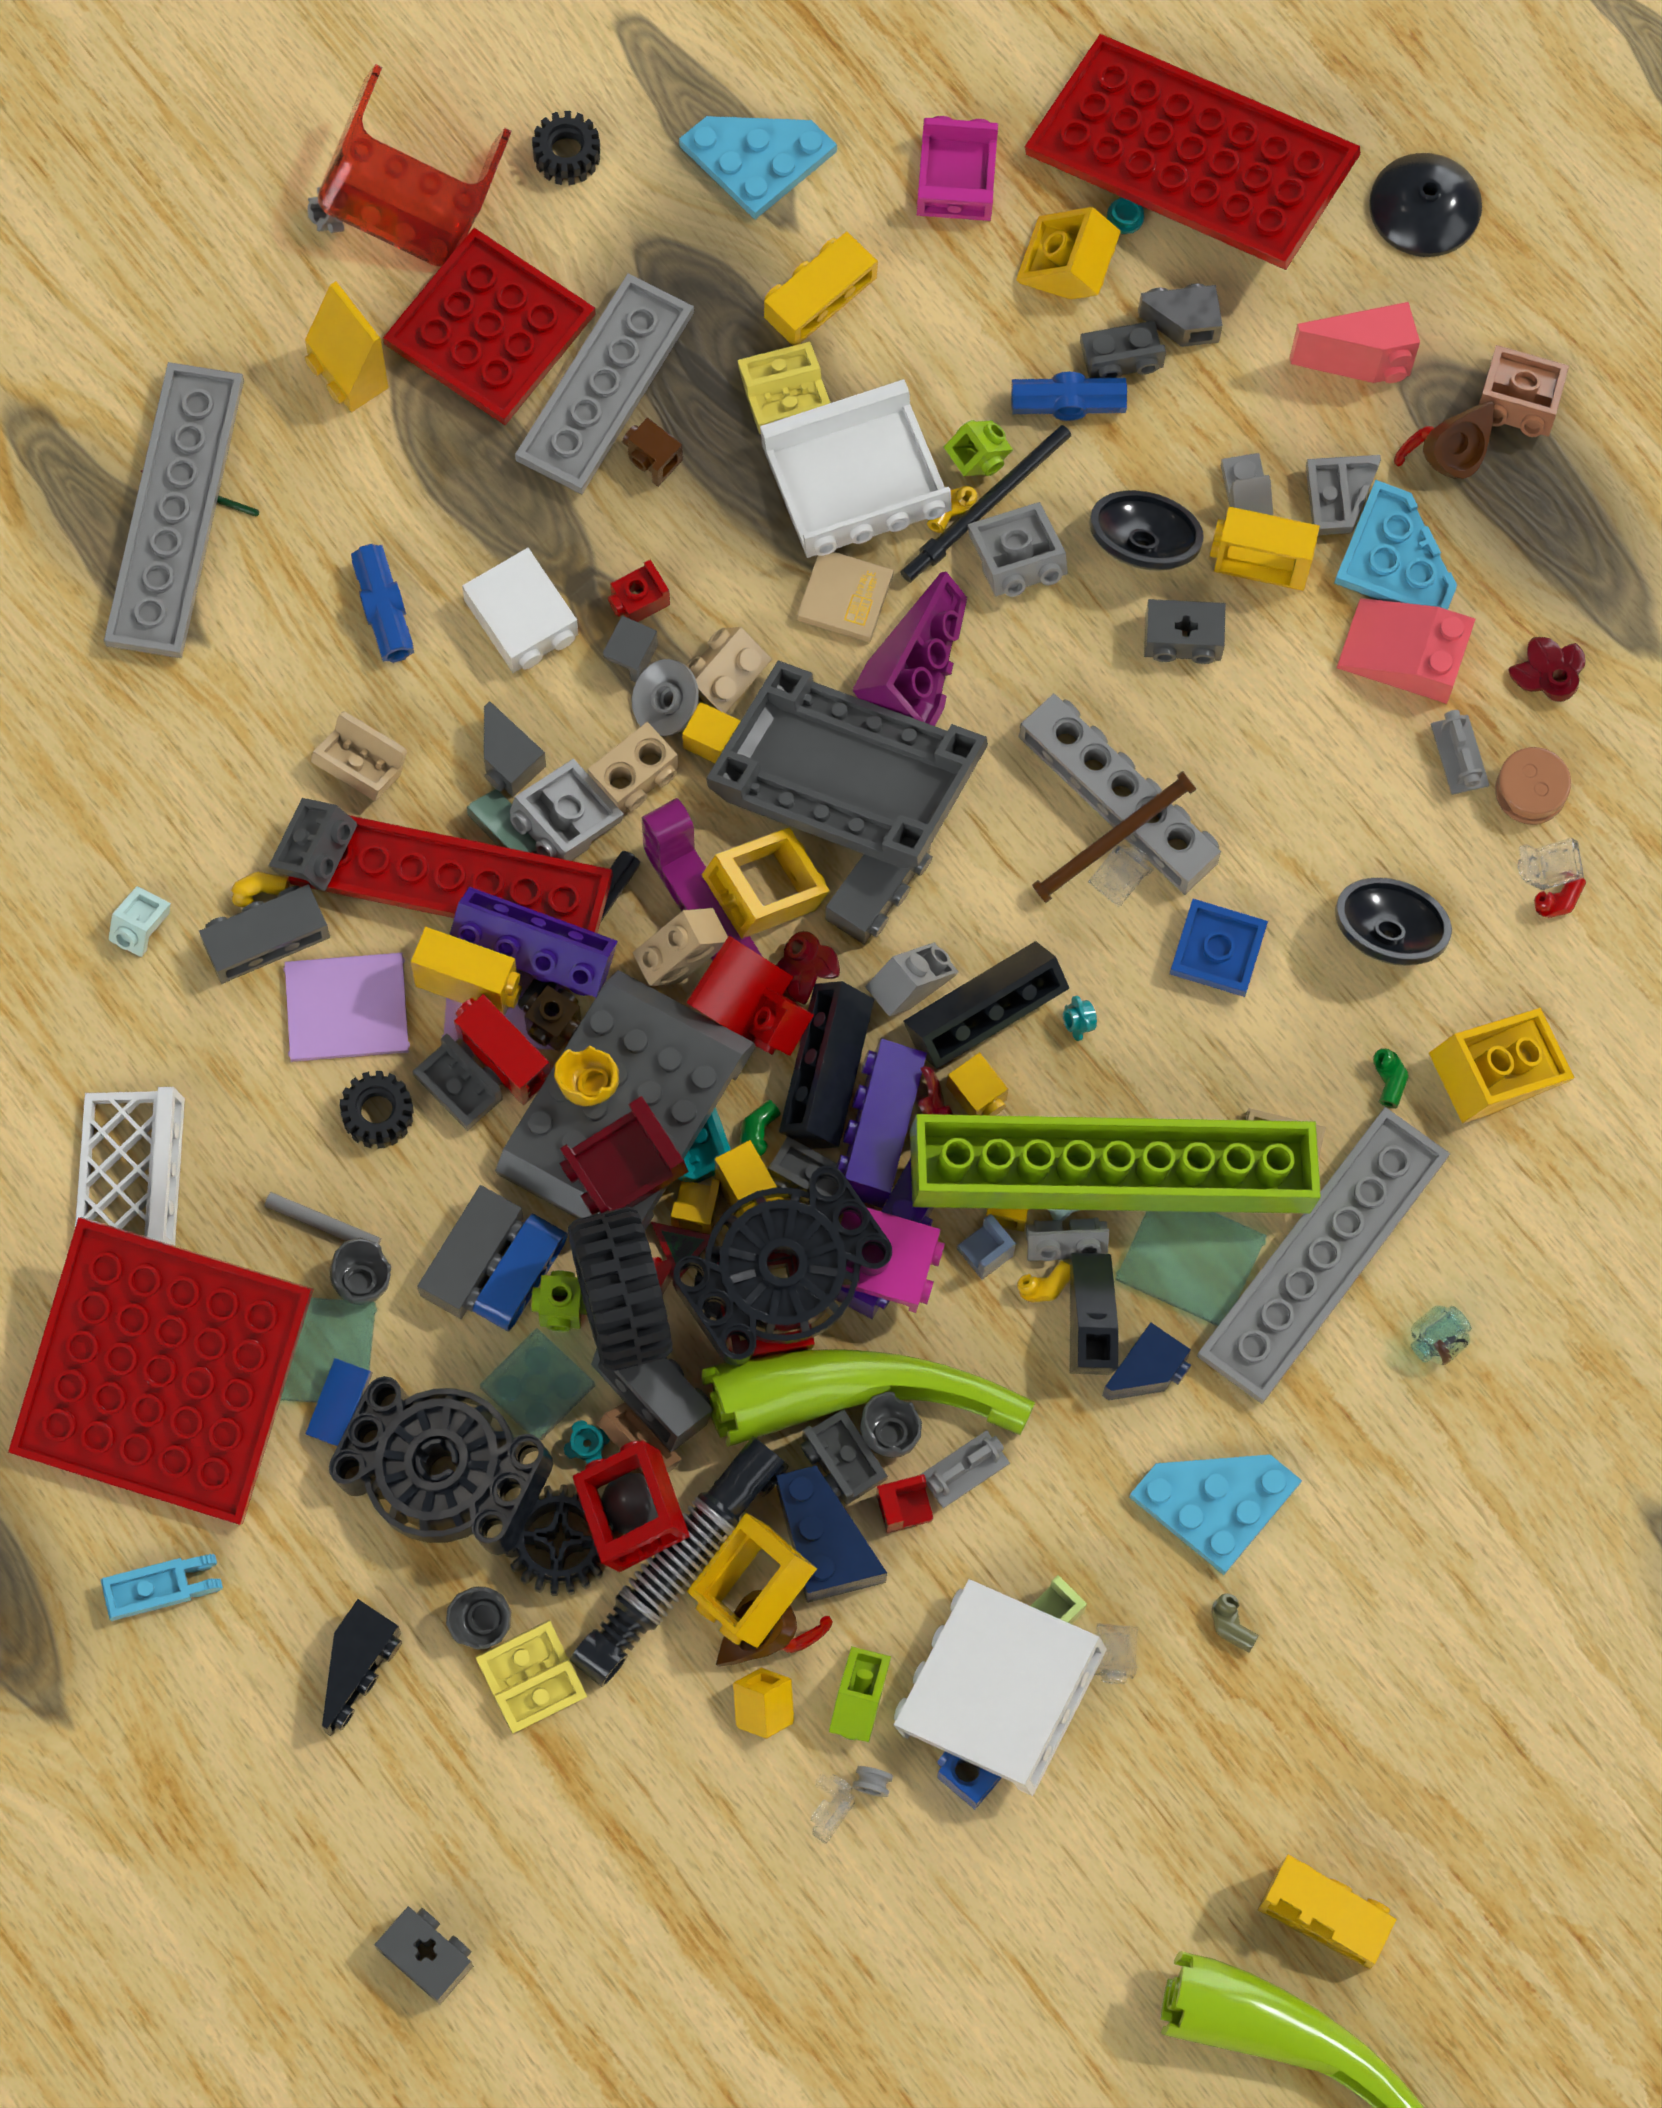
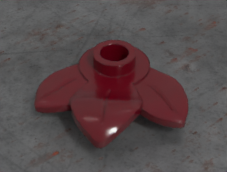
M1533 637L1527 647L1528 661L1513 665L1508 669L1512 680L1522 689L1530 692L1543 691L1549 699L1562 702L1570 699L1578 690V674L1585 667L1586 659L1583 650L1577 643L1569 644L1561 649L1550 638Z
M808 931L798 932L787 941L784 948V956L776 964V966L793 976L786 990L794 1000L803 1005L807 1004L817 977L834 979L840 975V965L836 952L829 946L820 945L818 938Z
M927 1066L920 1067L929 1090V1097L922 1098L918 1103L922 1114L953 1115L951 1108L944 1105L941 1085L935 1071Z

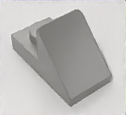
M1259 453L1222 459L1220 466L1229 506L1273 516L1271 480L1269 475H1264Z

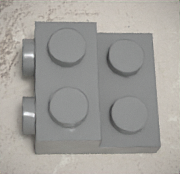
M1040 502L968 524L969 536L982 560L983 573L995 597L1002 594L1015 597L1020 595L1028 586L1037 583L1053 585L1063 575L1068 574L1066 552Z
M574 758L516 795L510 809V819L513 827L520 834L524 835L528 832L537 842L536 850L538 854L569 861L587 851L593 840L619 824L624 815Z

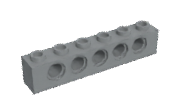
M1054 693L1021 723L1019 738L1113 828L1162 792V789L1155 781L1150 778L1145 780L1135 770L1133 761L1125 753H1117L1107 744L1108 740L1100 729L1096 726L1089 727L1080 718L1079 711L1070 701L1066 699L1062 701ZM1061 734H1069L1076 741L1072 744H1064L1057 737ZM1089 760H1097L1102 763L1104 768L1095 771L1087 768L1084 763ZM1117 786H1124L1132 794L1120 797L1112 789ZM1170 804L1157 814L1158 822L1145 823L1125 839L1186 895L1218 865L1221 851L1218 849L1219 844L1216 839L1207 831L1200 832L1191 823L1189 814L1181 806ZM1171 839H1181L1187 844V848L1176 850L1168 844V841Z

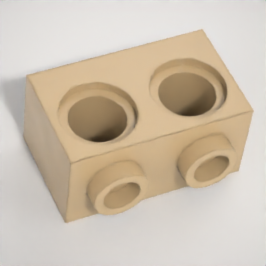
M647 721L589 767L588 775L623 813L627 809L633 811L644 803L647 793L657 785L663 787L673 780L678 769V754ZM653 754L658 756L660 761L654 765H647L641 759L646 755ZM618 778H624L631 782L628 787L623 789H617L611 785Z
M713 908L683 910L632 953L649 986L681 983L719 952L728 936Z

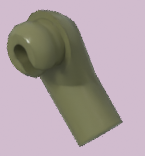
M1222 1594L1213 1603L1211 1611L1215 1630L1221 1638L1250 1653L1259 1635L1240 1625L1237 1610L1239 1607L1238 1599L1232 1594Z

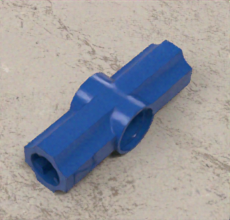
M1069 371L1058 373L1052 379H1012V414H1053L1056 419L1072 421L1081 419L1089 413H1126V378H1085L1081 373Z
M368 544L361 546L358 550L351 553L356 578L361 588L359 594L368 625H372L383 662L390 661L394 663L405 660L414 653L409 628L404 618L406 612L397 581L393 582L383 545Z

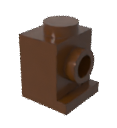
M648 417L639 427L637 425L632 426L623 437L622 443L628 447L630 461L641 471L649 470L652 473V483L657 487L683 461L682 444Z

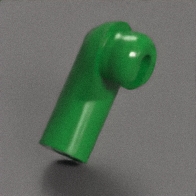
M1381 1048L1373 1056L1375 1068L1385 1083L1379 1103L1385 1107L1396 1109L1398 1108L1409 1075L1395 1052L1387 1048Z

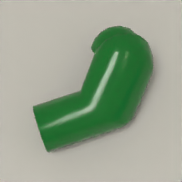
M770 1099L745 1117L741 1124L740 1144L751 1140L759 1156H762L768 1148L767 1142L763 1140L765 1127L781 1115L777 1106Z

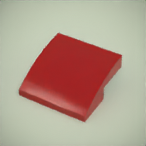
M728 936L686 1003L720 1025L753 1042L756 1036L751 1034L749 1029L754 1022L756 1013L762 1008L768 998L763 995L765 988L767 987L783 995L793 976L733 937Z

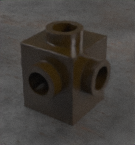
M548 985L541 994L535 992L523 1009L526 1031H528L529 1037L538 1044L545 1047L549 1045L559 1052L566 1041H570L581 1024L580 1006L577 1005L579 1003L577 998L565 989L559 988L556 991ZM552 1010L557 1015L548 1016V1013Z

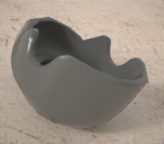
M357 1238L346 1241L335 1251L330 1264V1279L333 1288L343 1300L349 1301L351 1304L364 1305L377 1301L388 1289L391 1264L388 1263L378 1243Z
M885 1392L873 1396L866 1404L862 1412L860 1431L863 1440L875 1453L890 1458L902 1457L910 1453L919 1442L922 1421L917 1411L914 1410L912 1402L898 1399L894 1392Z
M629 1472L609 1482L605 1487L601 1501L606 1509L608 1522L613 1524L614 1530L618 1533L626 1534L658 1517L643 1473Z
M482 1586L471 1587L458 1593L448 1606L446 1625L453 1639L458 1644L479 1650L488 1649L490 1646L500 1643L511 1628L512 1611L504 1596L497 1591Z

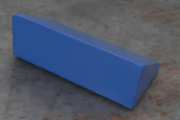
M334 1358L305 1434L338 1446L368 1387L373 1372Z

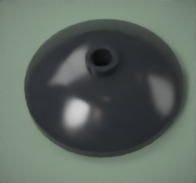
M1415 153L1396 159L1380 172L1372 187L1369 206L1371 218L1377 231L1390 245L1410 255L1435 257L1457 250L1472 237L1480 221L1482 198L1477 183L1463 166L1442 155ZM1424 190H1432L1435 195H1426Z
M1119 491L1104 496L1094 505L1089 520L1093 537L1109 555L1127 565L1145 570H1170L1188 564L1199 554L1204 539L1199 521L1188 509L1174 500L1146 491Z
M1367 878L1356 881L1341 892L1335 907L1337 924L1348 941L1365 955L1388 964L1408 966L1432 961L1446 950L1452 934L1451 921L1440 903L1422 889L1400 880Z

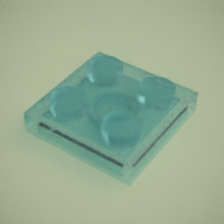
M538 1328L480 1384V1389L528 1434L535 1435L540 1440L595 1387V1382Z

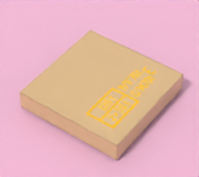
M836 552L824 556L818 555L797 614V621L870 643L893 578L894 570Z

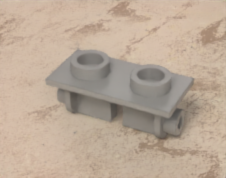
M1451 710L1444 714L1446 720L1431 723L1451 795L1489 787L1469 716L1460 715L1459 710Z
M1098 1217L1094 1219L1070 1220V1230L1063 1231L1062 1220H1034L1032 1225H1026V1239L1028 1241L1027 1259L1028 1261H1053L1070 1259L1071 1253L1108 1254L1109 1229H1107V1222L1099 1221Z
M986 1430L922 1474L925 1475L926 1485L942 1508H945L1002 1470L1010 1462L1002 1452L1004 1447L996 1436L992 1438Z

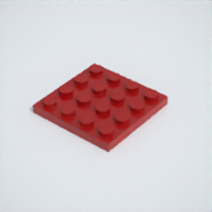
M474 227L385 334L383 343L506 426L596 315V310L594 306Z

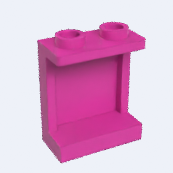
M947 116L924 118L916 216L991 221L998 123H992L979 118L970 121L953 120Z
M867 1208L889 1239L892 1246V1256L887 1268L882 1273L875 1276L859 1273V1281L855 1291L906 1305L909 1307L908 1311L916 1313L919 1302L927 1305L934 1281L926 1278L930 1265L939 1266L945 1243L938 1242L941 1229ZM845 1212L840 1225L845 1229L854 1230L861 1225V1221L855 1213ZM869 1245L862 1249L863 1258L869 1263H879L884 1259L882 1250L877 1246ZM846 1267V1270L852 1273V1269ZM842 1285V1287L850 1288V1285Z

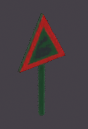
M651 1222L666 1258L672 1261L673 1270L676 1263L683 1257H700L701 1253L706 1249L711 1235ZM689 1268L684 1269L680 1273V1278L687 1272Z

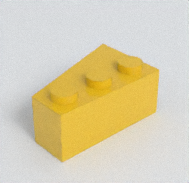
M1289 1854L1279 1865L1257 1909L1259 1912L1368 1969L1375 1965L1397 1920L1389 1915L1390 1909L1384 1904L1370 1898L1367 1901L1354 1894L1349 1886L1335 1879H1329Z

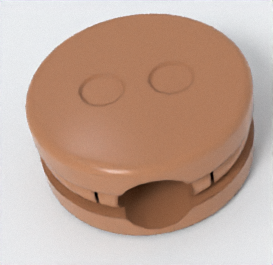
M1539 747L1520 749L1510 755L1502 765L1495 784L1496 799L1501 809L1510 818L1520 823L1531 825L1545 823L1557 816L1562 810L1570 793L1571 776L1564 761L1555 753Z

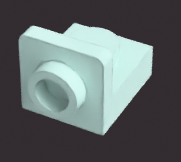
M136 886L112 914L109 940L120 948L142 957L147 951L150 935L169 915L171 903Z

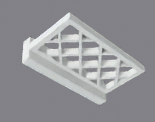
M158 1087V1091L85 1093L75 1227L78 1217L94 1220L100 1215L109 1226L122 1229L139 1214L145 1221V1237L175 1246L185 1098L174 1087ZM119 1103H127L123 1108L119 1105ZM140 1103H153V1115L140 1127L129 1114ZM96 1104H113L119 1112L101 1128L95 1121ZM126 1118L137 1131L119 1146L108 1134ZM95 1127L98 1132L93 1136ZM152 1129L151 1138H150V1136L147 1134V1132ZM144 1137L151 1144L150 1154L137 1165L126 1152ZM103 1138H106L116 1151L98 1166L92 1159V1149ZM123 1156L134 1169L117 1185L105 1172ZM91 1165L96 1169V1170H95L94 1172H92V1173H91ZM148 1167H149V1176H147V1175L145 1174V1172H144ZM141 1175L148 1182V1190L135 1204L123 1191ZM102 1176L113 1189L96 1205L89 1198V1189ZM121 1195L131 1208L114 1224L103 1210ZM88 1203H89V1204L91 1205V1207H92V1209H91L89 1212H88ZM145 1206L146 1215L141 1211Z

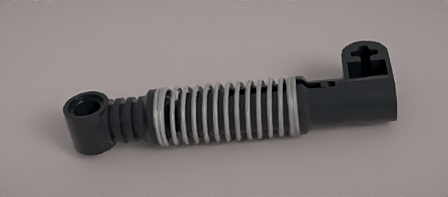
M752 1436L719 1479L714 1482L710 1490L700 1493L695 1497V1501H692V1503L696 1507L688 1506L690 1514L682 1513L690 1537L655 1554L654 1558H647L648 1566L641 1564L643 1572L635 1571L637 1579H629V1583L635 1589L623 1586L622 1591H619L615 1597L616 1605L613 1607V1610L616 1613L614 1615L609 1613L606 1616L609 1619L608 1623L604 1621L600 1623V1626L603 1628L601 1632L598 1629H594L585 1637L572 1654L570 1661L599 1686H605L628 1657V1654L625 1652L626 1648L632 1650L634 1646L631 1642L634 1640L638 1643L641 1639L638 1636L639 1632L645 1634L648 1630H655L660 1625V1622H663L659 1613L662 1616H667V1613L660 1605L663 1604L667 1608L673 1609L670 1602L672 1600L679 1602V1598L676 1595L678 1593L681 1595L685 1594V1591L682 1589L684 1585L691 1587V1584L688 1582L690 1578L697 1580L694 1572L702 1573V1569L699 1566L701 1564L708 1565V1562L705 1560L706 1557L714 1558L711 1551L713 1549L719 1550L720 1547L717 1544L719 1542L725 1543L724 1535L729 1536L732 1534V1531L738 1525L739 1517L747 1510L750 1503L758 1494L765 1497L776 1486V1475L786 1473L789 1465L756 1437Z

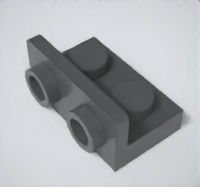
M1155 320L1082 333L1080 336L1089 378H1119L1122 375L1136 372L1146 375L1164 367L1166 349L1165 345L1160 344Z
M302 798L269 867L278 874L307 880L316 889L325 891L352 838L357 822L335 804Z

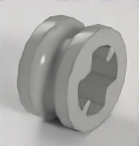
M857 1766L856 1773L859 1774V1780L853 1782L852 1788L873 1796L888 1797L889 1790L886 1789V1784L892 1782L893 1775L879 1769Z

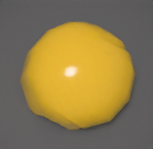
M588 1046L585 1050L574 1052L571 1049L564 1051L555 1063L554 1078L567 1100L579 1106H593L607 1101L615 1093L619 1085V1069L610 1054Z

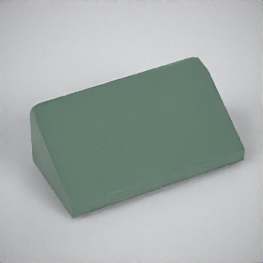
M495 789L467 806L468 816L497 846L538 854L536 850L537 842L528 832L523 835L513 827L510 819L512 804L500 791Z

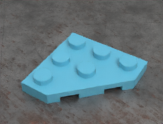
M706 116L679 138V146L755 220L837 152V144L812 120Z
M1375 480L1334 584L1377 600L1437 606L1447 610L1457 588V583L1452 573H1448L1440 557L1441 551L1429 527L1425 526L1417 510L1418 505L1412 493Z
M1272 1455L1156 1463L1130 1493L1129 1498L1215 1569L1225 1575L1297 1489L1302 1480Z

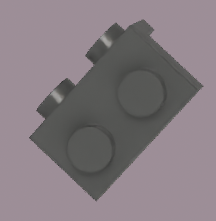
M445 1034L441 1038L442 1045L413 1070V1076L468 1131L503 1100L501 1088L499 1087L502 1081L490 1067L485 1066L482 1069L472 1059L475 1054L462 1039L459 1038L454 1041L448 1034Z
M787 1136L767 1170L777 1187L795 1188L808 1192L807 1187L812 1173L822 1166H833L836 1168L837 1163ZM821 1179L816 1183V1189L821 1195L832 1196L837 1192L836 1183L830 1179ZM799 1200V1201L803 1202L804 1204H807V1205H808V1202Z
M844 1409L813 1428L808 1426L802 1430V1438L804 1440L800 1444L802 1451L812 1465L817 1462L826 1473L825 1480L837 1498L841 1496L846 1505L888 1479L884 1469Z

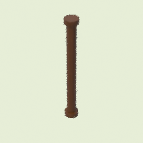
M1181 771L1177 774L1178 779L1044 881L1040 882L1037 880L1033 883L1032 886L1045 903L1049 902L1052 899L1051 894L1186 792L1192 794L1196 791L1197 788L1185 772Z

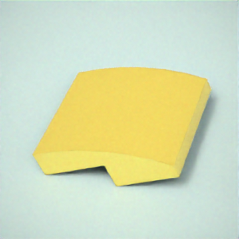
M811 342L737 360L759 434H761L760 426L830 404L821 379V369Z
M550 1620L475 1656L512 1734L587 1697Z

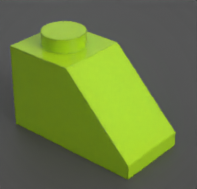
M851 1646L837 1694L829 1728L830 1733L841 1735L849 1740L870 1741L891 1656Z

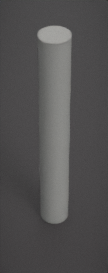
M270 1192L266 1199V1208L340 1239L349 1241L363 1238L380 1245V1237Z

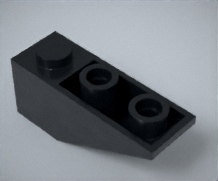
M1071 1253L1070 1374L1110 1375L1118 1369V1318L1111 1254Z
M357 1599L334 1632L322 1727L329 1736L332 1735L336 1728L340 1731L345 1728L355 1712L351 1706L361 1693L366 1696L370 1692L379 1676L375 1671L384 1659L389 1662L402 1644V1640L399 1639L402 1634L399 1626L359 1599Z

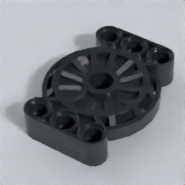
M833 1166L817 1168L810 1178L807 1187L808 1192L795 1188L776 1187L756 1191L738 1200L723 1213L713 1228L706 1247L705 1259L698 1256H686L676 1263L672 1277L674 1289L719 1356L726 1363L732 1366H741L747 1363L754 1354L756 1339L766 1343L791 1344L809 1340L825 1332L842 1317L851 1303L859 1281V1273L875 1276L887 1268L892 1256L891 1243L838 1168ZM821 1179H830L836 1183L838 1191L832 1196L821 1195L816 1189V1183ZM774 1197L791 1198V1200L778 1199L766 1202L765 1199ZM799 1200L808 1202V1205L799 1202ZM755 1203L754 1207L745 1211L739 1218L734 1216L742 1208ZM845 1212L855 1213L859 1217L861 1225L854 1230L845 1229L840 1225L839 1216ZM726 1225L729 1230L725 1235L722 1246H714L718 1234ZM869 1245L877 1246L882 1250L884 1259L879 1263H869L863 1258L862 1249ZM773 1252L775 1254L785 1253L791 1257L795 1256L797 1259V1272L788 1278L776 1277L769 1271L767 1260ZM711 1258L719 1261V1264L712 1263ZM846 1267L851 1268L852 1273L847 1271ZM695 1268L701 1273L703 1280L696 1286H687L681 1281L680 1273L684 1269ZM842 1285H850L847 1297L839 1307L835 1301L839 1296ZM711 1301L721 1303L725 1308L726 1314L719 1320L708 1319L703 1313V1306ZM825 1313L831 1316L824 1323L810 1329L809 1325L819 1320ZM756 1326L765 1329V1332L756 1330ZM796 1329L800 1332L790 1335L773 1334L774 1331L786 1332ZM733 1335H740L747 1340L749 1348L742 1354H734L727 1349L726 1340Z
M383 1376L373 1380L367 1387L331 1458L329 1473L333 1480L348 1495L361 1496L367 1493L374 1508L389 1525L409 1538L427 1543H448L474 1534L485 1550L491 1554L502 1555L512 1550L552 1471L553 1457L542 1441L535 1435L523 1434L515 1438L503 1416L488 1401L474 1393L455 1388H440L420 1392L409 1397L396 1380ZM396 1394L395 1400L390 1405L381 1406L386 1396ZM466 1403L474 1404L477 1407L473 1408ZM493 1417L499 1422L503 1431H495L491 1426ZM378 1430L374 1440L363 1443L364 1437L368 1432ZM533 1451L539 1452L534 1462L523 1464V1459L528 1453ZM444 1456L452 1457L451 1461L456 1466L455 1472L447 1468L444 1472L436 1475L432 1474L431 1476V1468L436 1460ZM360 1466L356 1476L351 1479H345V1475L350 1468ZM513 1488H521L517 1498L512 1501H505L508 1491ZM379 1499H386L391 1504L389 1514L385 1511ZM409 1522L417 1528H420V1530L407 1527L404 1524ZM498 1524L503 1525L499 1535L494 1538H487V1533L491 1527Z

